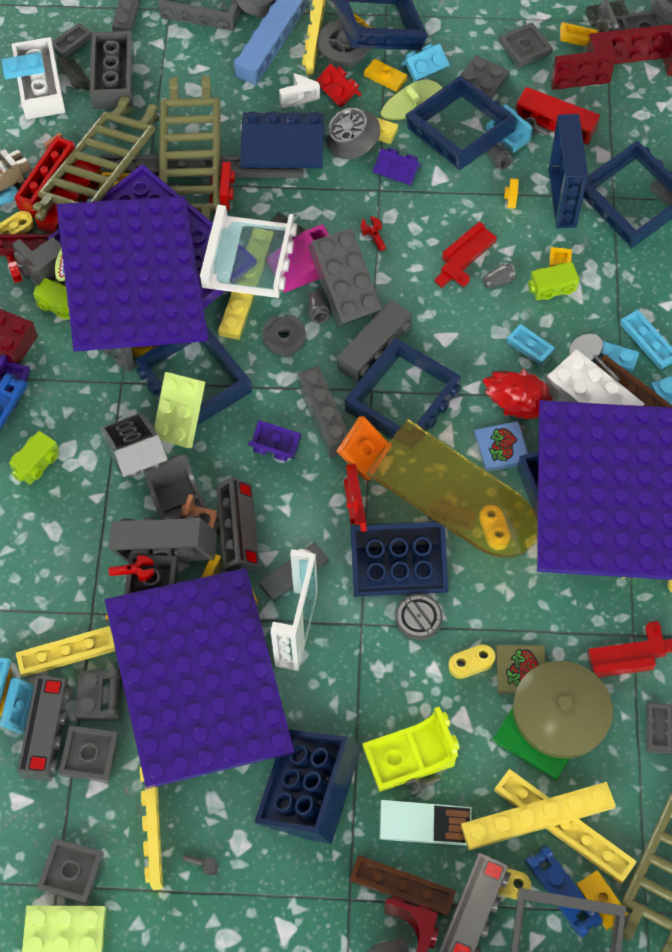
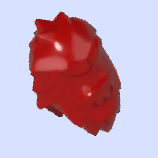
M524 369L520 373L494 371L492 376L486 377L482 381L487 387L484 390L494 403L504 409V415L524 418V420L539 417L540 400L552 401L553 399L549 395V388L546 383L535 374L532 375Z

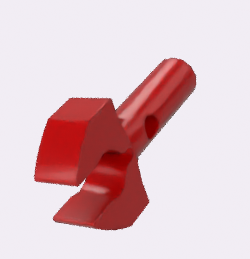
M370 216V222L373 225V228H371L363 218L361 222L362 235H371L378 250L384 251L386 245L378 232L382 229L380 219Z
M6 256L14 284L22 282L16 258L14 256Z
M139 555L134 564L109 567L108 574L110 576L135 574L138 576L139 581H147L155 574L154 569L142 570L141 568L145 565H154V562L145 555Z

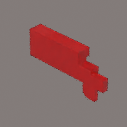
M479 221L443 251L442 260L446 264L441 267V274L435 278L434 282L443 288L453 279L464 288L469 283L470 277L463 270L494 245L497 237Z
M356 464L346 465L347 478L343 480L350 524L360 525V531L365 532L367 531Z
M659 621L649 622L645 627L648 641L588 649L587 654L591 671L600 678L654 670L656 666L654 658L665 657L667 653L672 652V639L663 640Z

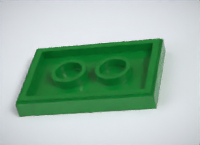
M513 707L492 739L493 743L555 781L558 780L570 758H555L545 755L529 745L517 729L513 717Z

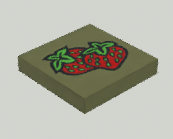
M496 645L498 694H515L523 677L535 667L546 663L545 645Z

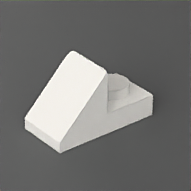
M295 73L293 74L294 86L279 89L282 109L320 99L319 83Z

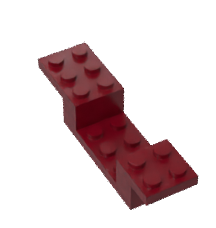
M672 24L590 33L586 53L555 56L551 79L552 90L610 83L614 64L663 59L667 75L672 76Z

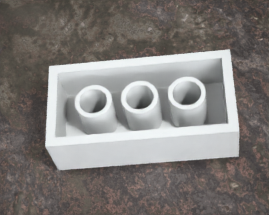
M51 37L13 43L14 57L41 52L45 73L17 77L26 120L66 113Z
M577 349L546 378L549 394L557 401L644 406L641 400Z

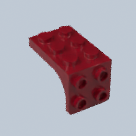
M393 896L392 899L386 898L384 913L406 921L415 931L418 941L416 952H428L429 948L434 949L440 929L435 927L438 913L433 912L434 909L427 905L418 904V907L409 905L406 899L398 896Z

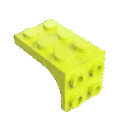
M440 707L434 708L433 714L417 725L362 743L379 792L405 784L410 779H419L455 766L456 757H458L457 750L460 749L459 743L455 735L451 736L448 729L450 726L448 715L446 712L442 713Z

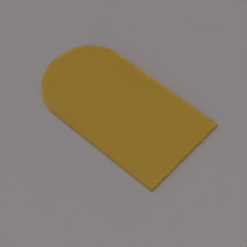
M409 419L396 432V435L366 473L486 554L502 558L516 557L527 552L535 544L537 538V519L531 506L519 493Z

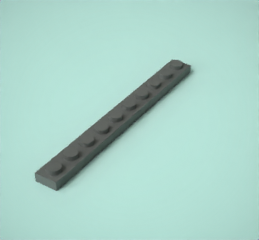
M100 155V158L115 163H120L124 158L118 155ZM136 155L123 172L131 173L143 164L159 177V155ZM221 156V173L222 163L231 162L232 171H235L236 178H303L304 168H241L240 156ZM212 158L167 159V169L212 167ZM101 167V172H113V170ZM187 176V177H212V176Z

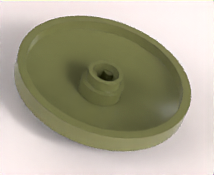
M552 661L535 667L523 677L515 692L513 717L520 734L534 749L551 757L567 759L580 757L591 752L604 740L611 726L613 706L607 688L592 671L576 663Z

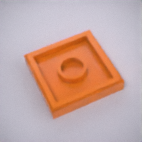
M361 416L357 419L336 452L348 464H356L357 473L365 481H368L392 445L364 416Z

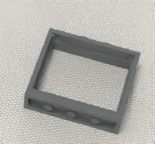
M159 0L158 3L160 17L233 32L242 11L235 0H233L229 12L172 2L171 0Z
M518 888L510 952H519L525 900L613 915L609 952H621L626 906Z

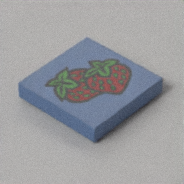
M518 421L474 430V436L485 472L518 466L519 456L528 454Z

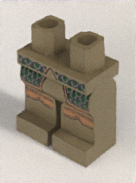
M5 149L0 151V192L13 186L17 181L18 183L25 181L22 175L32 171L27 159L23 158L19 150L10 154Z

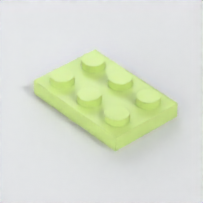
M165 372L154 429L161 441L185 448H192L205 381Z
M27 905L22 952H103L106 907Z

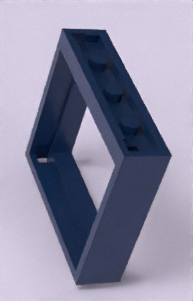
M332 0L351 48L421 50L428 36L412 0ZM349 2L395 4L406 29L359 27Z
M459 76L405 114L407 128L459 171L515 131V119L511 112L506 111L497 101H493L484 91H480L471 81L468 82L462 76ZM461 96L497 123L496 126L462 150L426 122Z
M562 114L557 117L548 167L556 228H577L588 172L579 114Z
M638 140L588 175L583 196L589 205L631 248L672 219V205H670L635 230L596 190L599 185L637 159L672 194V172H669L659 158L656 159L651 154L649 148H645Z
M208 327V341L202 343L234 384L201 404L197 425L252 392L251 380ZM191 343L159 345L136 359L137 369L135 370L141 380L145 379L147 381L148 389L153 396L157 395L160 398L163 384L151 367Z
M394 338L345 398V411L357 419L364 416L377 431L411 451L416 444L423 441L424 433L427 429L434 427L437 422V416L447 410L451 398L458 396V392L462 388L460 386L461 376L401 340ZM399 356L447 384L410 432L362 403Z

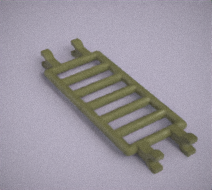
M202 76V98L179 99L178 78H169L170 99H162L160 101L159 179L167 184V177L212 176L213 185L170 187L179 195L213 194V203L191 204L211 221V212H216L217 205H221L219 196L221 184L220 99L218 97H211L210 76ZM212 106V115L168 116V107ZM212 123V132L168 134V124ZM212 140V150L168 151V142ZM212 158V167L167 169V159Z
M122 96L113 112L105 111L39 191L38 196L42 200L36 202L32 207L33 210L38 211L35 218L44 221L48 210L54 203H80L49 193L54 186L91 197L90 202L101 201L156 131L155 126L152 124L160 119L159 115L155 114L158 107L150 104L146 114L140 121L125 117V114H129L132 111V107L127 106L130 102V97ZM110 120L145 132L141 137L105 127L104 124ZM97 133L132 143L134 146L127 150L93 138ZM90 146L124 158L120 163H115L84 153L83 150ZM78 159L113 170L109 177L72 166V164ZM67 172L103 185L97 191L61 178Z
M672 791L622 899V905L631 910L624 926L623 938L628 941L633 938L643 916L670 931L661 952H672V920L634 899L639 887H642L672 903V891L644 877L650 863L672 874V863L655 854L660 841L672 846V835L665 832L670 819H672Z

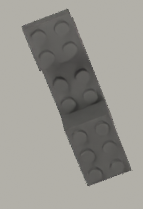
M54 237L34 251L30 250L20 239L13 243L14 257L19 262L18 268L25 277L28 275L31 278L35 287L41 284L44 278L51 281L56 280L60 283L64 282L57 280L55 275V264L61 250V244ZM131 347L102 349L105 354L109 353L113 357L114 362L120 368L124 367L130 372L136 367Z

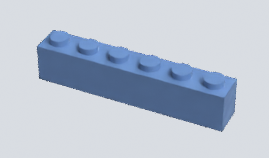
M276 0L270 6L268 14L262 18L260 26L257 30L253 31L250 41L244 45L242 53L234 60L233 68H235L236 78L255 85L258 84L308 7V0Z

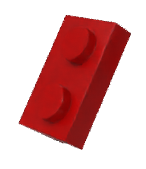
M330 63L315 81L342 108L354 94L360 97L362 93L358 90L359 85L352 78L348 80L345 77L347 73L340 66L336 68Z
M231 162L222 163L219 194L220 204L226 206L227 211H230V201L234 200V187H232V183H235L236 178L235 171H232ZM210 194L209 203H213V194Z

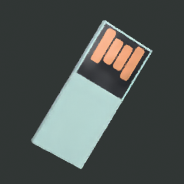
M381 800L379 839L467 846L461 824L471 821V807Z

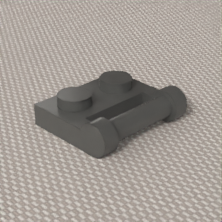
M120 670L79 671L75 713L77 721H115L120 719V711L118 710L119 687L122 680ZM104 681H110L107 710H102Z

